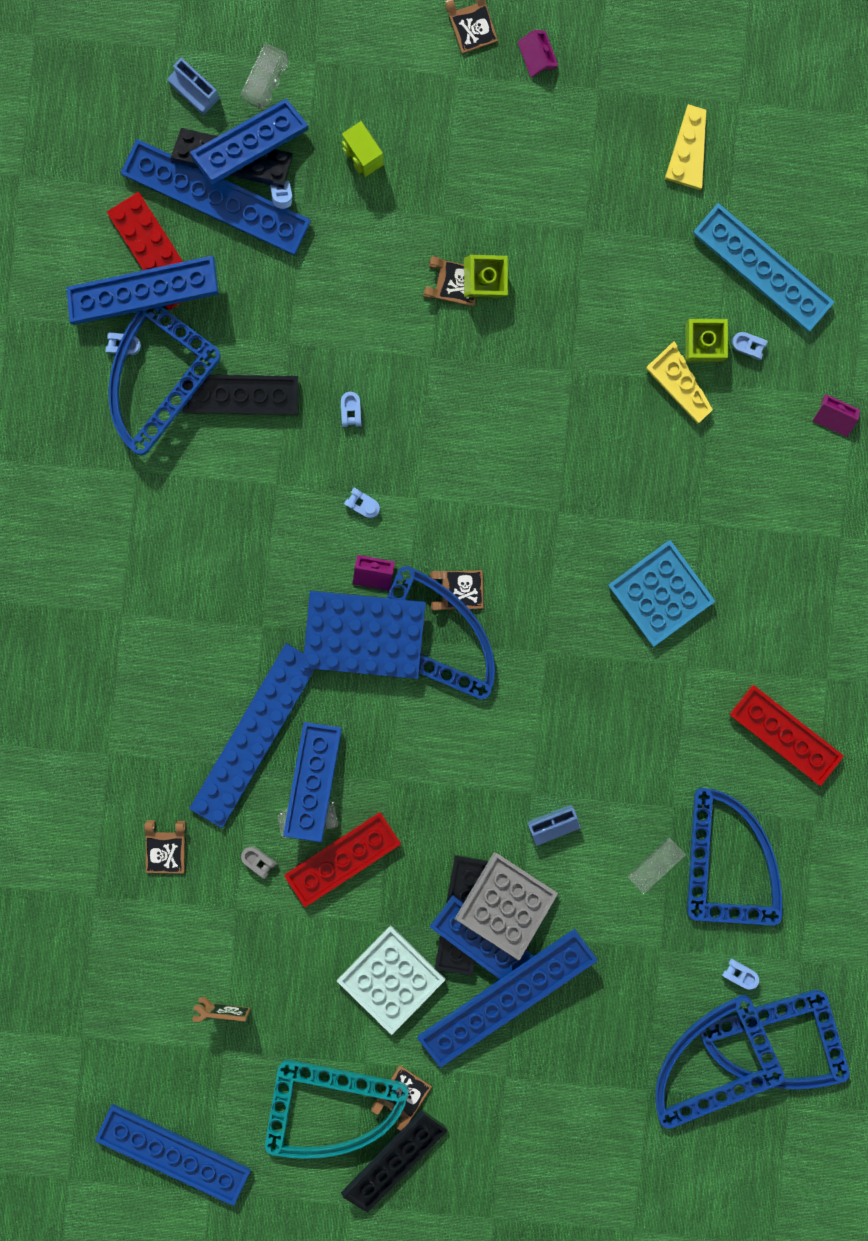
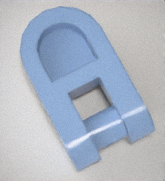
M289 181L285 182L284 188L270 185L273 204L280 209L291 206L292 193Z
M739 332L732 338L731 345L735 351L750 356L753 359L761 360L763 348H766L768 341L745 332ZM752 343L756 345L755 350L750 349Z
M108 333L107 339L109 343L106 346V353L116 354L118 349L116 341H121L124 334ZM136 336L127 355H135L141 349V342Z
M346 392L341 398L342 427H348V425L361 426L360 398L354 392ZM347 412H355V417H348Z
M352 489V495L349 500L346 499L344 504L367 518L376 517L380 511L378 502L358 489ZM358 498L363 500L361 506L355 504Z
M731 958L729 961L730 965L727 971L723 972L722 976L745 989L756 988L759 983L757 973ZM736 969L741 971L738 977L734 975Z

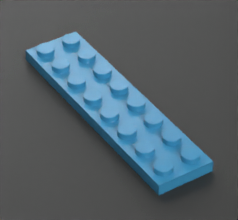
M719 203L716 204L692 233L807 332L811 331L833 305L834 301Z

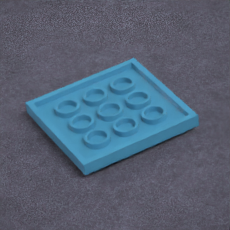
M668 540L608 584V587L652 647L656 646L715 602L671 540Z

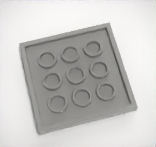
M494 852L457 913L455 920L515 959L520 960L558 893Z

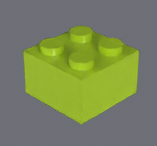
M362 121L342 133V149L348 158L352 157L353 166L359 174L362 173L364 177H367L384 165L383 152Z
M469 255L464 258V297L502 298L508 295V256Z
M689 319L685 323L686 362H724L728 358V319Z

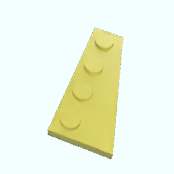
M687 105L665 176V180L700 191L703 181L705 109Z
M675 341L645 368L697 424L713 410L702 389L699 388L695 381L693 373L690 372L686 365L684 357L681 356Z

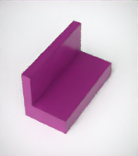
M533 30L518 41L530 77L536 76L543 70H554L559 66L545 30Z
M825 394L822 398L820 409L813 418V422L847 437L859 419L860 409Z
M357 555L352 584L390 591L395 562Z

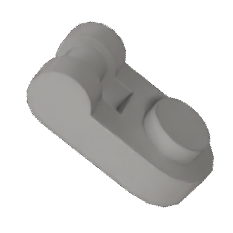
M254 846L245 848L241 854L242 862L264 879L268 876V871L277 864L275 860ZM260 860L265 863L262 868L257 865Z

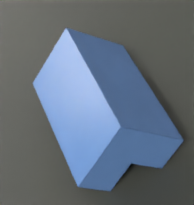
M181 57L173 65L175 71L167 78V81L202 115H205L220 99L218 92Z
M572 805L527 822L536 846L581 828Z

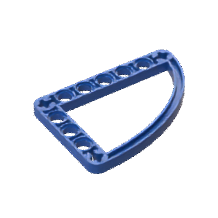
M163 307L154 308L155 312L159 314L158 317L152 312L148 314L147 310L138 311L120 341L110 373L109 406L114 426L125 444L135 454L140 456L146 455L221 359V354L214 345ZM164 317L171 318L169 326L161 325V320ZM148 319L198 356V358L133 439L128 433L121 416L119 387L124 362L133 339L142 324ZM180 328H184L187 331L186 335L182 338L176 336V332ZM196 339L202 342L201 347L198 349L191 347L192 341ZM215 352L216 358L209 359L208 353ZM203 359L205 362L209 359V367L204 362H202ZM197 366H203L205 368V372L203 375L195 374V368ZM186 381L193 382V388L189 391L183 389V384ZM174 396H179L182 399L181 403L177 406L171 404V399ZM162 411H167L170 414L169 419L166 421L159 419ZM151 426H155L158 429L157 434L154 436H150L147 433L148 428ZM143 435H145L149 440H151L150 442H148L147 440L144 442L143 445L145 448L143 450H137L138 447L136 446V444H142L145 440L142 437Z
M403 566L399 569L387 598L405 600L414 579L430 587L449 601L465 617L480 641L486 660L485 681L420 654L419 673L476 698H487L490 695L494 682L495 665L492 647L480 622L463 601L441 583L410 566ZM409 570V574L412 575L411 578H407L405 584H409L408 587L397 583V580L402 581L403 575L401 572ZM396 587L403 588V597H395L393 591ZM427 662H431L435 666V670L431 673L424 670V665ZM444 670L452 672L453 676L450 680L442 678L441 673ZM463 677L470 680V685L466 688L459 685V680ZM473 681L477 682L475 684V686L481 688L482 685H484L487 693L483 692L482 695H480L479 690L475 688L473 689V692L470 691V689L473 686Z
M703 787L697 789L694 793L687 914L696 921L777 925L782 919L781 882L775 855L763 828L751 812L731 796L715 789ZM703 791L708 795V798L704 799V805H708V808L697 807L698 804L702 805V799L698 796L702 795ZM713 799L722 801L736 810L754 832L768 868L771 886V906L706 902ZM701 810L707 813V818L704 821H700L697 818V813ZM700 829L706 832V837L703 840L696 838V832ZM701 848L705 851V855L703 858L697 859L695 851ZM696 868L703 869L702 877H694L693 872ZM695 887H701V896L694 897L692 890ZM691 900L702 901V903L698 902L697 904L698 909L701 910V912L697 913V916L691 912V910L695 909V903L691 902ZM713 907H718L720 909L719 916L712 917L710 910ZM736 908L739 910V916L734 919L730 918V910ZM751 910L758 911V917L755 920H751L748 917V913ZM762 910H764V914L770 915L773 911L777 915V917H773V920L771 921L769 917L763 916Z
M818 989L755 1007L757 1014L763 1010L768 1012L767 1019L760 1020L763 1026L812 1012L830 1073L825 1075L784 1078L780 1085L772 1088L810 1089L847 1081L850 1075L830 1004L824 992ZM816 995L822 997L820 999V1003H817L816 1001H811V1006H809V1002L806 999L808 997L810 1000H815ZM797 1000H804L805 1005L802 1009L795 1008ZM780 1005L786 1006V1012L783 1015L777 1014L776 1011ZM823 1012L828 1014L826 1022L819 1021V1015ZM738 1013L724 1016L710 1025V1030H714L710 1032V1036L704 1033L706 1029L700 1033L703 1044L711 1056L727 1071L739 1078L754 1073L731 1062L713 1043L714 1040L746 1031L744 1026L740 1024ZM750 1018V1022L747 1026H756L757 1020L755 1018ZM726 1021L732 1024L729 1031H723L721 1028L722 1024ZM716 1024H717L718 1030L720 1031L719 1034H718V1032H717L716 1030H714V1029H716V1027H715ZM827 1031H833L834 1037L832 1040L827 1041L824 1039V1034ZM833 1049L839 1050V1056L836 1059L830 1058V1052ZM835 1064H839V1067L843 1070L840 1077L838 1074H835L838 1073V1068ZM763 1075L765 1077L766 1083H768L769 1081L767 1076ZM755 1078L752 1083L762 1085L763 1082L760 1078Z
M738 996L708 1012L689 1027L668 1052L660 1068L655 1086L656 1110L663 1127L668 1129L676 1127L780 1085L784 1081L783 1070L754 1005L748 996ZM741 1001L748 1003L746 1006L749 1013L745 1014L743 1007H739L741 1006ZM737 1010L762 1069L665 1108V1087L677 1058L703 1030L722 1017ZM749 1018H755L757 1024L754 1027H748L746 1021ZM756 1036H763L765 1038L764 1043L757 1045L754 1042ZM763 1054H772V1060L764 1062L762 1060ZM776 1071V1073L778 1074L777 1079L771 1077L773 1076L772 1072ZM765 1074L768 1078V1083H766L765 1077L763 1076ZM753 1079H762V1085L754 1087L752 1085ZM737 1085H742L745 1088L742 1094L734 1092V1088ZM723 1092L727 1095V1098L724 1101H718L716 1095ZM703 1099L709 1102V1106L704 1109L698 1106L699 1101ZM689 1107L691 1113L684 1116L681 1114V1109ZM676 1110L678 1112L679 1119H677V1116H675ZM665 1115L672 1117L671 1122L665 1120Z

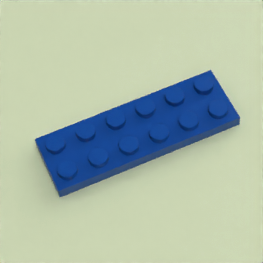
M284 99L191 151L190 157L211 184H214L308 131V124L290 102Z
M303 723L283 837L322 843L342 733L341 727Z
M454 895L430 924L431 929L499 979L534 957L533 954L525 950L520 960H517L456 921L455 917L463 902Z

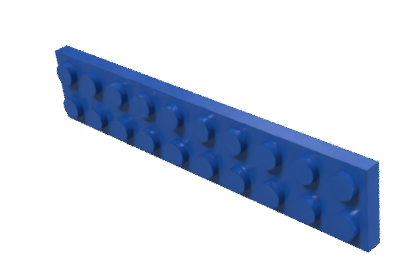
M136 139L120 173L134 182L294 256L311 223L310 219L287 208L280 209L272 201L227 180L221 179L211 184L200 169L171 163V154Z
M285 643L191 804L190 810L223 828L315 669L303 668V652Z
M573 929L419 1034L418 1040L441 1068L598 961L597 957L576 929Z

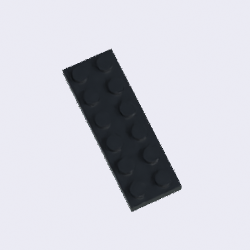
M181 128L171 155V163L200 169L190 157V152L218 136ZM274 149L229 176L284 188L293 153Z
M209 375L183 407L182 413L298 416L299 377ZM184 382V390L189 391L193 388V382Z
M460 855L454 856L446 903L453 895L463 903L465 902L487 865L488 860ZM440 935L434 969L472 976L475 960Z
M421 1110L341 1192L343 1198L368 1213L448 1131L446 1126L424 1110Z

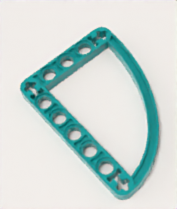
M284 1060L279 1065L265 1150L270 1155L305 1159L331 1157L360 1149L374 1142L394 1125L404 1109L409 1088L400 1081L294 1060ZM286 1065H289L290 1070H295L296 1066L299 1067L297 1076L294 1075L296 1071H290L287 1074L282 1068H285ZM303 1068L310 1070L311 1076L309 1078H304L301 1075ZM320 1073H328L330 1076L329 1081H322L319 1077ZM346 1076L349 1083L341 1085L338 1082V1078ZM360 1079L365 1080L367 1088L360 1089L357 1086V1081ZM294 1081L396 1101L393 1110L381 1124L358 1138L326 1146L301 1147L283 1145ZM379 1083L384 1084L386 1091L379 1093L376 1090V1085ZM280 1084H287L289 1091L282 1093L279 1090ZM390 1085L393 1086L392 1090H398V1088L400 1087L402 1088V1092H405L402 1093L401 1096H398V1092L392 1091L391 1095L388 1094ZM279 1102L283 1103L286 1110L279 1112L276 1109V1104ZM273 1122H280L282 1130H274L272 1127ZM274 1136H278L276 1139V1145H278L276 1149H273L271 1145Z

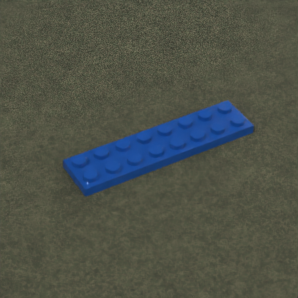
M213 255L66 287L69 322L72 325L219 294L216 262Z
M115 1104L111 1105L95 1139L100 1144L232 1206L235 1205L251 1170L247 1166Z

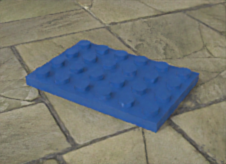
M310 590L303 668L418 679L426 602Z

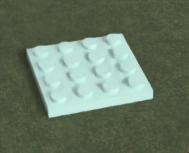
M391 925L337 979V982L391 1035L445 981V977L434 969Z

